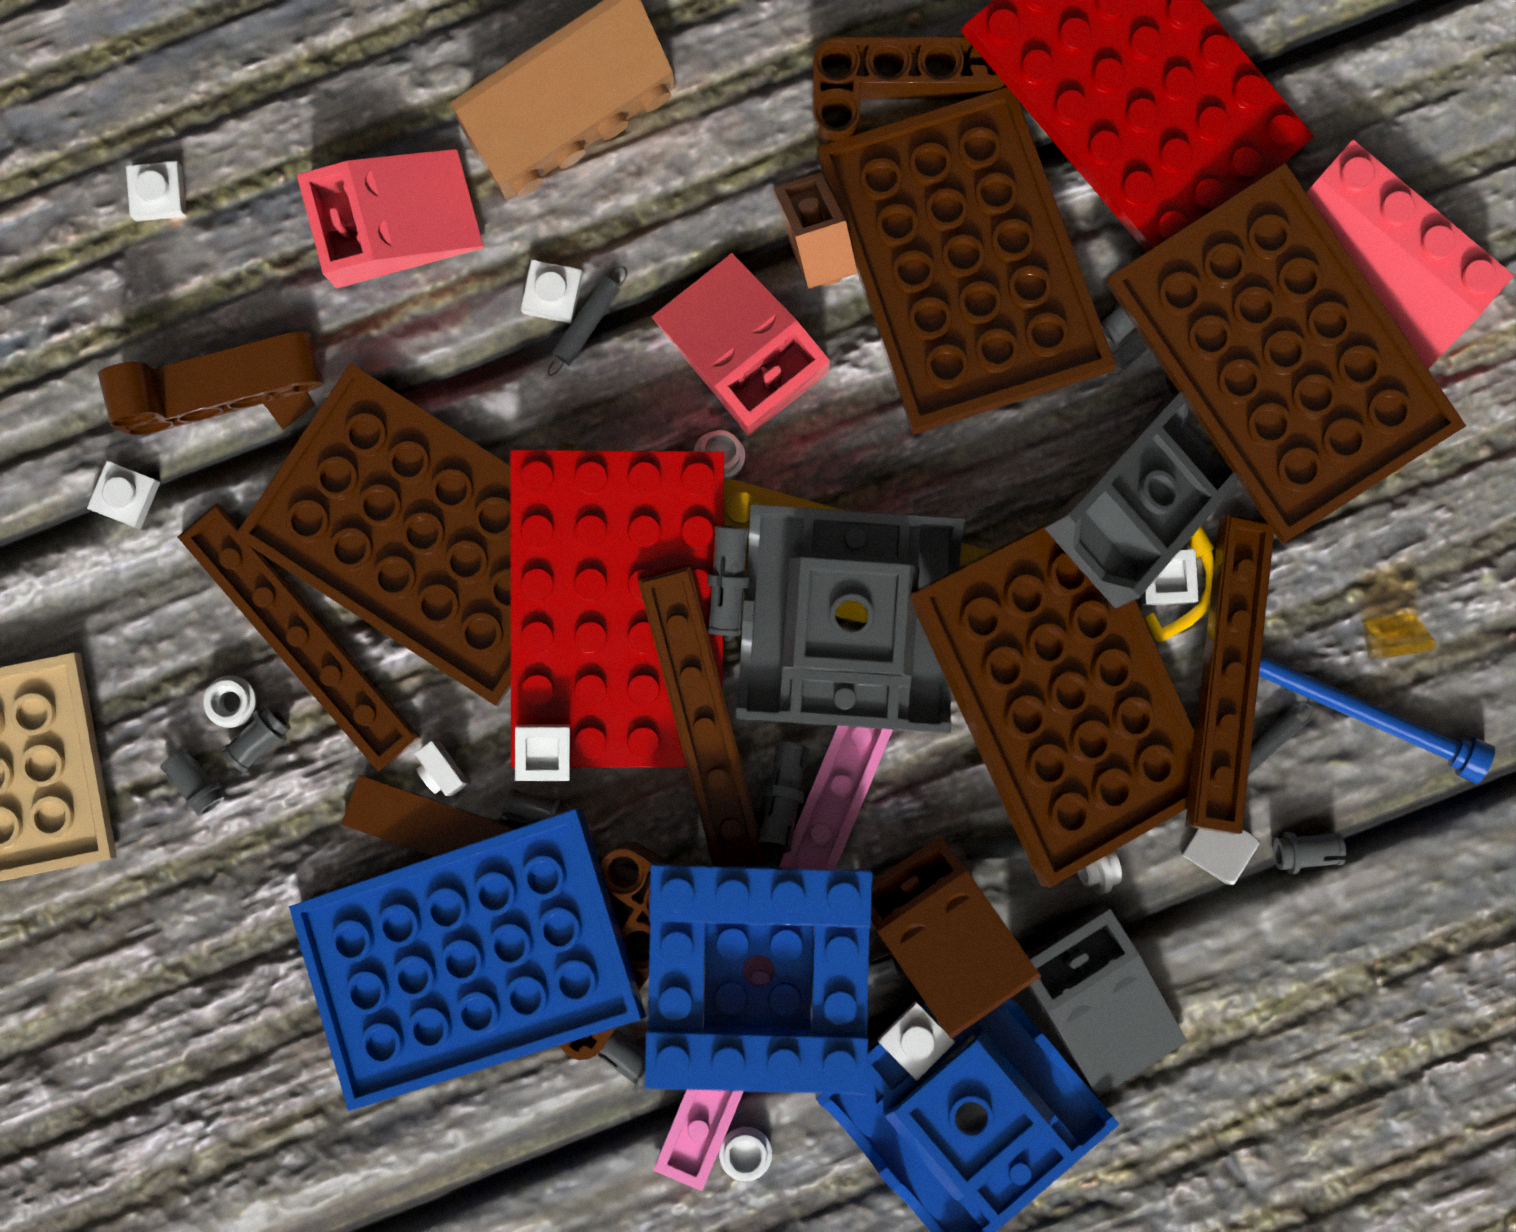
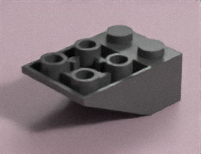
M1100 905L1025 952L1041 976L1030 984L1028 988L1098 1098L1187 1042L1142 958L1111 909Z

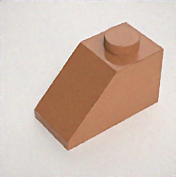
M822 172L773 187L797 265L808 289L819 285H833L845 277L857 274L846 220Z

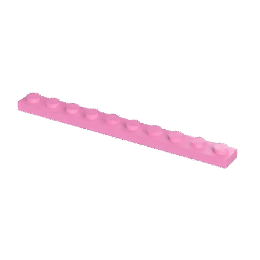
M848 726L836 727L794 828L792 849L790 852L784 853L779 867L836 869L893 730ZM762 955L752 956L743 966V973L746 979L757 985L770 981L775 972L772 961ZM686 1090L653 1171L703 1191L744 1091Z

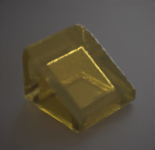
M1413 614L1369 619L1363 623L1368 658H1372V660L1433 651L1432 648H1436L1434 638Z

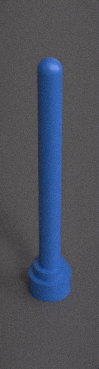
M1261 655L1259 677L1448 760V766L1455 769L1457 776L1478 784L1486 776L1493 762L1496 749L1492 744L1476 737H1472L1470 740L1461 737L1456 741Z

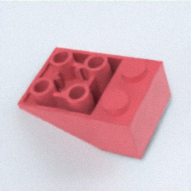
M457 149L348 160L297 174L323 275L336 289L484 248Z
M733 253L652 316L655 323L748 437L829 373L830 360L793 315Z

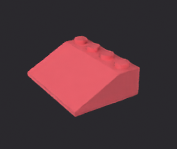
M1352 140L1306 191V194L1427 369L1466 331L1514 277L1509 270L1355 140Z

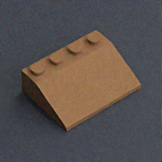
M603 0L449 102L473 152L505 199L508 200L515 194L518 197H523L533 192L543 182L542 176L557 166L564 169L575 164L586 153L585 148L601 137L603 140H609L617 136L627 127L628 119L643 109L646 112H651L662 106L670 98V91L675 89L673 71L641 0Z

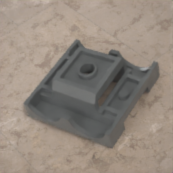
M751 504L746 574L750 577L749 588H745L736 719L951 734V689L915 613L911 593L959 568L965 519ZM856 601L864 606L867 612V623L861 630L847 632L839 627L835 614L837 608L842 603Z

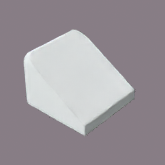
M1197 829L1181 855L1225 884L1234 885L1261 840L1243 829L1242 834L1234 835Z

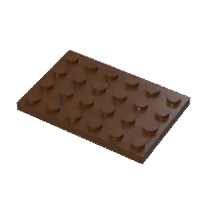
M1008 87L816 147L817 158L824 178L846 220L857 274L913 435L1114 371L1116 365L1023 112L1018 99Z
M1286 163L1109 276L1105 282L1177 390L1181 392L1187 405L1281 544L1289 541L1466 427L1458 412Z
M350 363L235 537L495 706H499L511 688L510 465Z
M1049 521L916 589L911 593L915 613L1040 886L1051 888L1187 809L1195 732L1136 600L1114 608L1044 529L1051 522Z

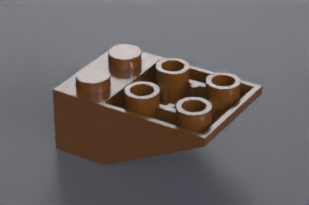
M941 835L872 881L871 924L950 1039L1041 977L970 873Z

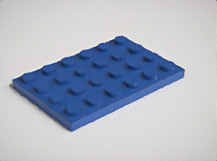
M575 809L289 906L348 1112L647 1017L583 809Z

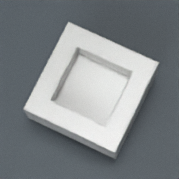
M177 161L126 166L131 218L137 222L187 216L183 167Z
M531 260L521 305L522 313L572 323L584 275L582 270Z
M106 461L87 509L141 530L160 482Z
M1195 549L1180 550L1142 594V606L1185 604L1199 601Z
M516 724L515 781H569L570 724Z
M431 741L415 753L422 763L416 770L434 794L442 790L445 796H454L470 784V781L441 742Z
M916 1001L877 1039L916 1081L955 1043L954 1039H950L945 1030Z

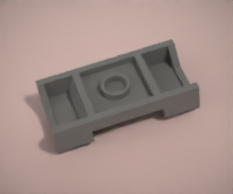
M1179 391L1158 403L1131 433L1134 437L1088 488L1075 495L1044 528L1114 608H1118L1141 597L1239 482L1223 456L1213 453L1187 423L1189 406Z

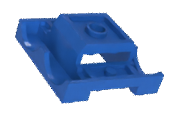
M653 862L650 880L649 921L651 922L645 1089L867 1095L869 927H871V869H797L769 865L711 867ZM813 931H814V952H813ZM705 935H706V957H705ZM756 955L769 958L775 968L771 980L761 985L749 982L743 973L745 962ZM812 971H813V991H812ZM704 972H705V994H704ZM811 1011H812V1030H811Z
M1012 998L953 1037L955 1043L917 1081L877 1042L867 1053V1095L815 1093V1099L846 1130L870 1160L881 1178L892 1191L896 1192L906 1202L930 1232H997L1120 1125ZM924 1001L920 1006L940 1025ZM974 1035L975 1038L973 1040H971L950 1060H948L943 1066H941L936 1072H934L928 1079H926L921 1085H919L898 1105L895 1106L893 1104L907 1091H909L915 1084H917L922 1078H924L930 1071H932L937 1065H939L945 1058H947L952 1052H954L959 1046H961L967 1039ZM967 1102L980 1104L986 1112L984 1124L978 1130L972 1132L960 1129L955 1123V1114L958 1108Z

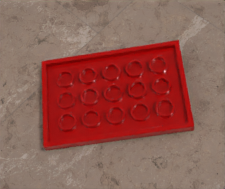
M993 0L965 23L960 30L1146 253L1282 166L1314 137L1201 0Z
M510 450L511 768H515L516 724H570V768L687 767L638 579L690 566L707 631L710 616L711 586L707 585L706 582L707 573L713 572L714 526L724 525V452ZM707 632L722 688L723 635Z

